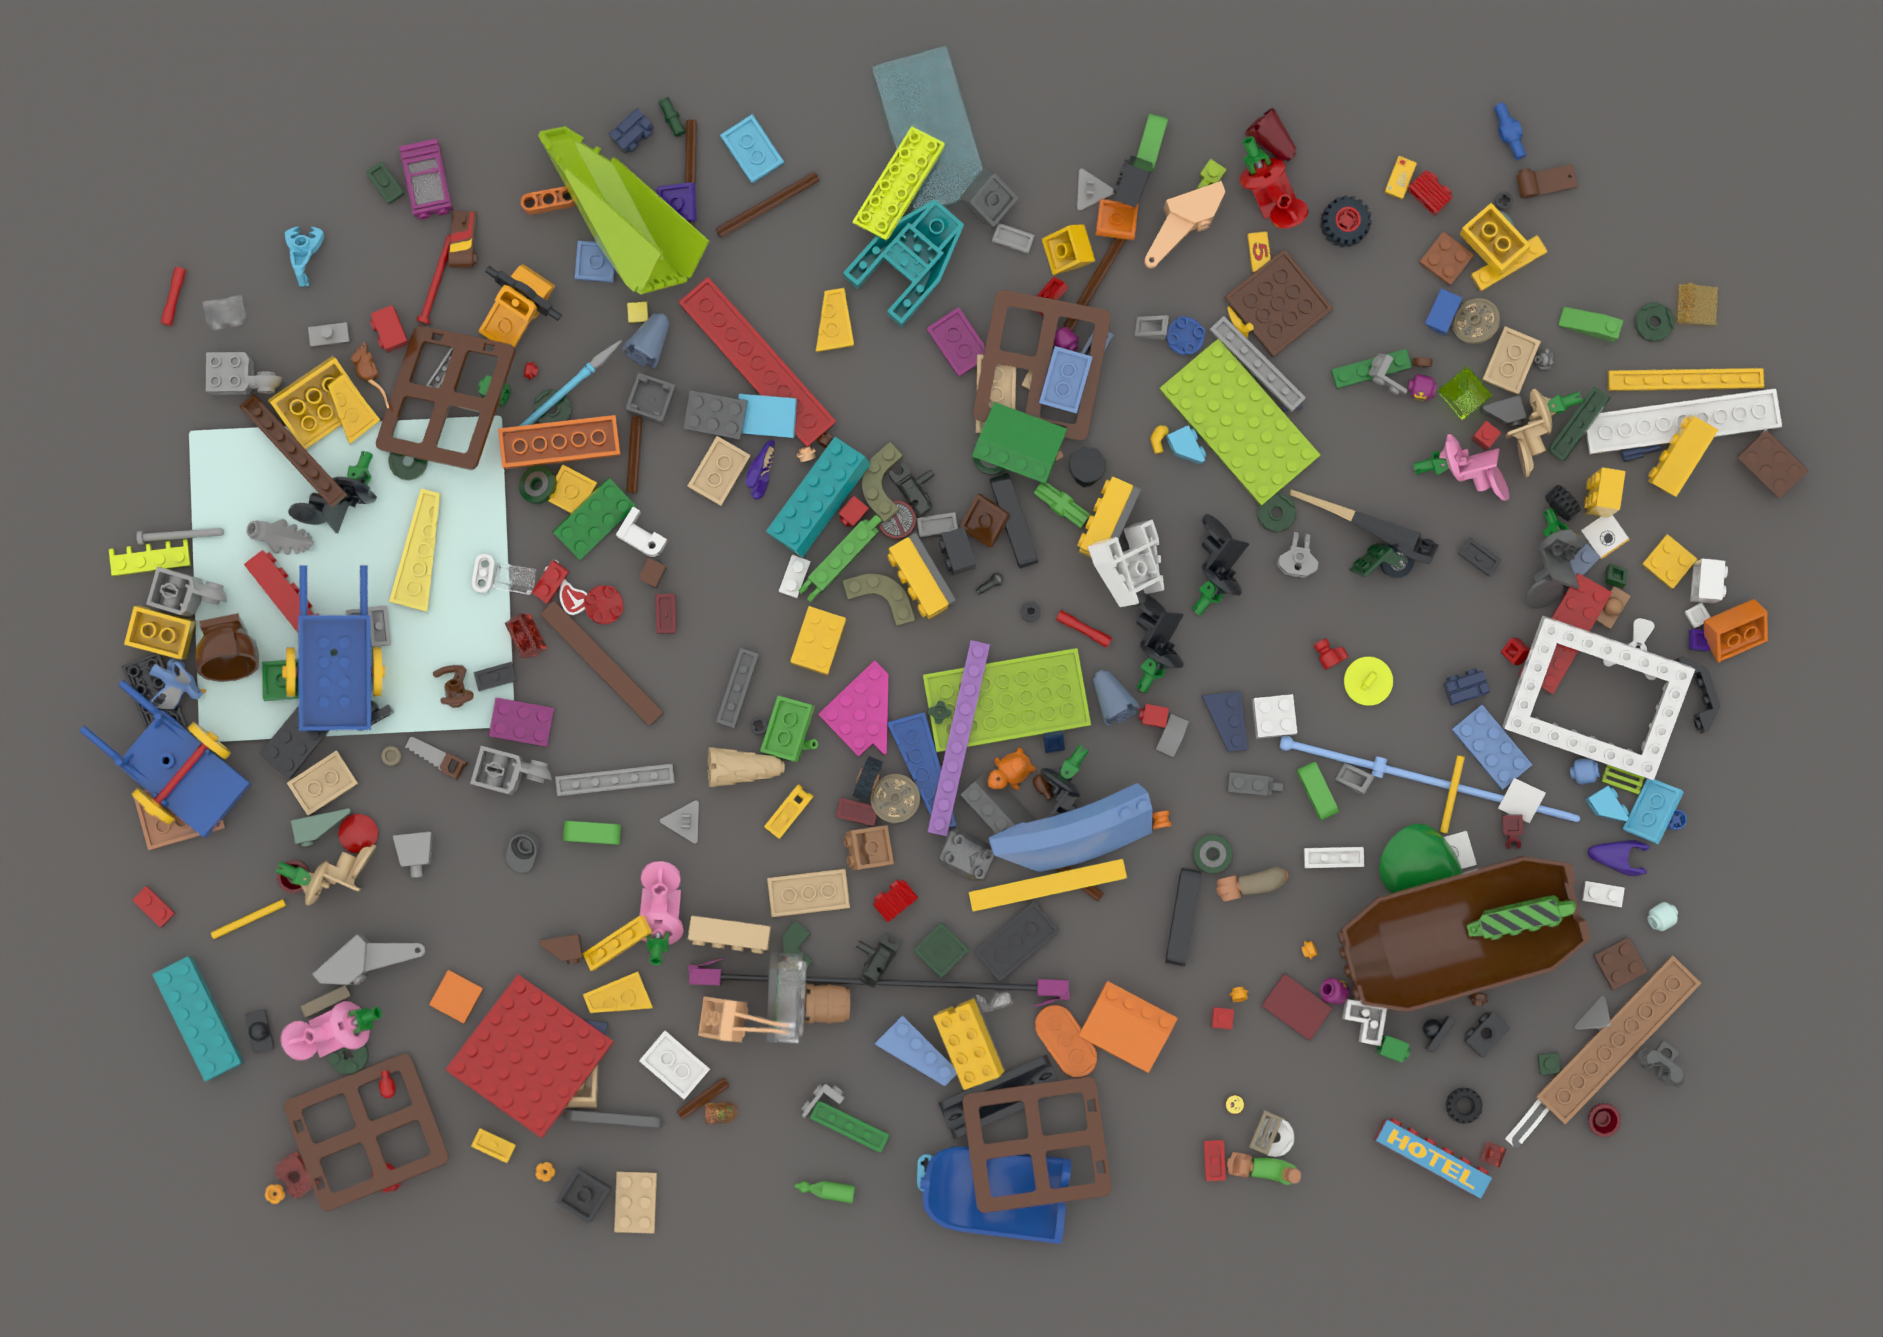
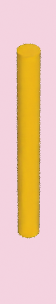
M1457 755L1440 828V832L1448 833L1465 759L1464 756Z
M281 899L211 932L213 939L221 937L285 907L286 903L284 899Z

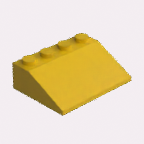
M331 356L268 399L289 431L305 449L342 425L327 385L343 373L355 387L334 356Z

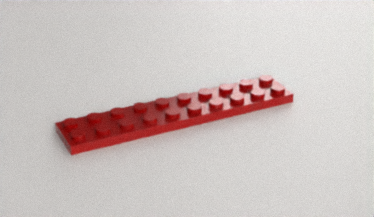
M708 277L679 301L681 307L760 395L797 398L795 435L806 447L813 444L820 437V434H824L836 423L828 411Z

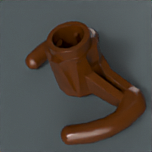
M449 665L433 672L435 678L455 672L453 679L445 683L446 697L440 699L441 704L458 708L473 699L474 693L471 690H465L463 681L467 669L463 665Z

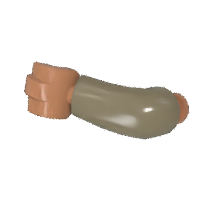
M1271 867L1267 870L1239 876L1238 878L1235 875L1218 879L1216 890L1223 902L1241 898V892L1243 895L1274 891L1287 882L1289 875L1284 869Z

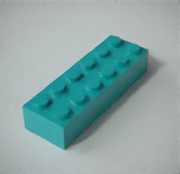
M834 437L766 532L774 540L803 558L871 463L864 455Z
M188 956L152 974L204 1081H210L245 1063L193 956Z

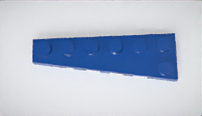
M925 712L887 723L931 816L941 768ZM953 811L949 828L957 826Z

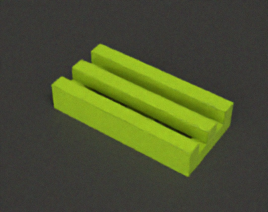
M1606 764L1601 782L1639 795L1645 777ZM1609 769L1638 778V781L1609 772ZM1610 776L1636 785V788L1634 789L1606 778Z

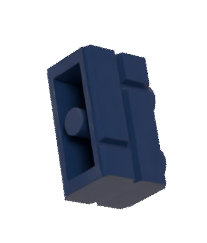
M636 108L609 133V137L624 154L628 151L632 153L639 146V141L642 139L646 140L653 134L652 130L654 127L644 114Z
M1472 669L1465 672L1466 676L1459 678L1458 675L1447 678L1448 682H1445L1443 686L1451 706L1490 693L1483 670L1478 672L1477 669Z

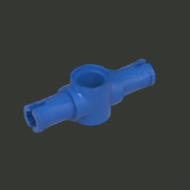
M1505 102L1497 104L1494 109L1500 121L1498 126L1499 136L1503 143L1507 142V145H1510L1515 159L1520 160L1526 157V152L1520 141L1522 139L1521 136H1523L1521 125L1518 120L1514 121L1513 117H1510Z

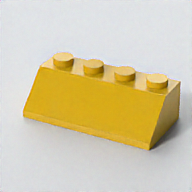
M1689 415L1682 420L1680 424L1681 429L1672 436L1669 441V448L1661 453L1659 457L1660 462L1657 467L1651 469L1648 475L1650 477L1648 482L1677 497L1718 432L1717 428L1693 415Z

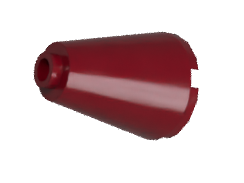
M1272 107L1264 112L1261 118H1257L1244 134L1246 137H1253L1256 144L1283 161H1290L1296 155L1294 151L1297 148L1276 110Z

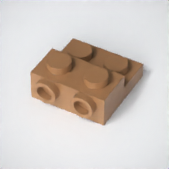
M888 825L846 832L843 841L845 847L849 849L847 864L849 867H852V871L894 864Z

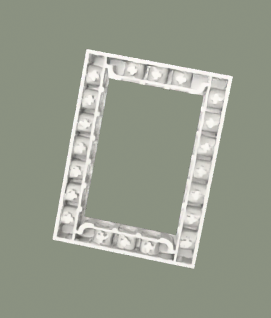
M1542 616L1502 726L1506 730L1654 780L1695 669L1683 663ZM1557 643L1668 681L1662 688L1663 694L1659 705L1655 707L1657 710L1653 721L1649 723L1650 729L1646 740L1642 742V755L1633 752L1629 748L1626 750L1617 747L1611 742L1609 744L1602 742L1594 736L1588 737L1573 729L1570 731L1558 726L1556 723L1544 722L1539 717H1530Z

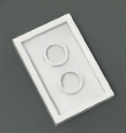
M666 1030L639 1060L683 1099L690 1094L710 1070L709 1067Z

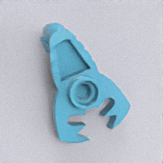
M299 227L291 228L285 232V240L290 251L292 267L298 284L302 287L309 286L310 284L309 277L303 272L311 255L319 249L325 237L323 231L316 227H311L310 237L300 235Z

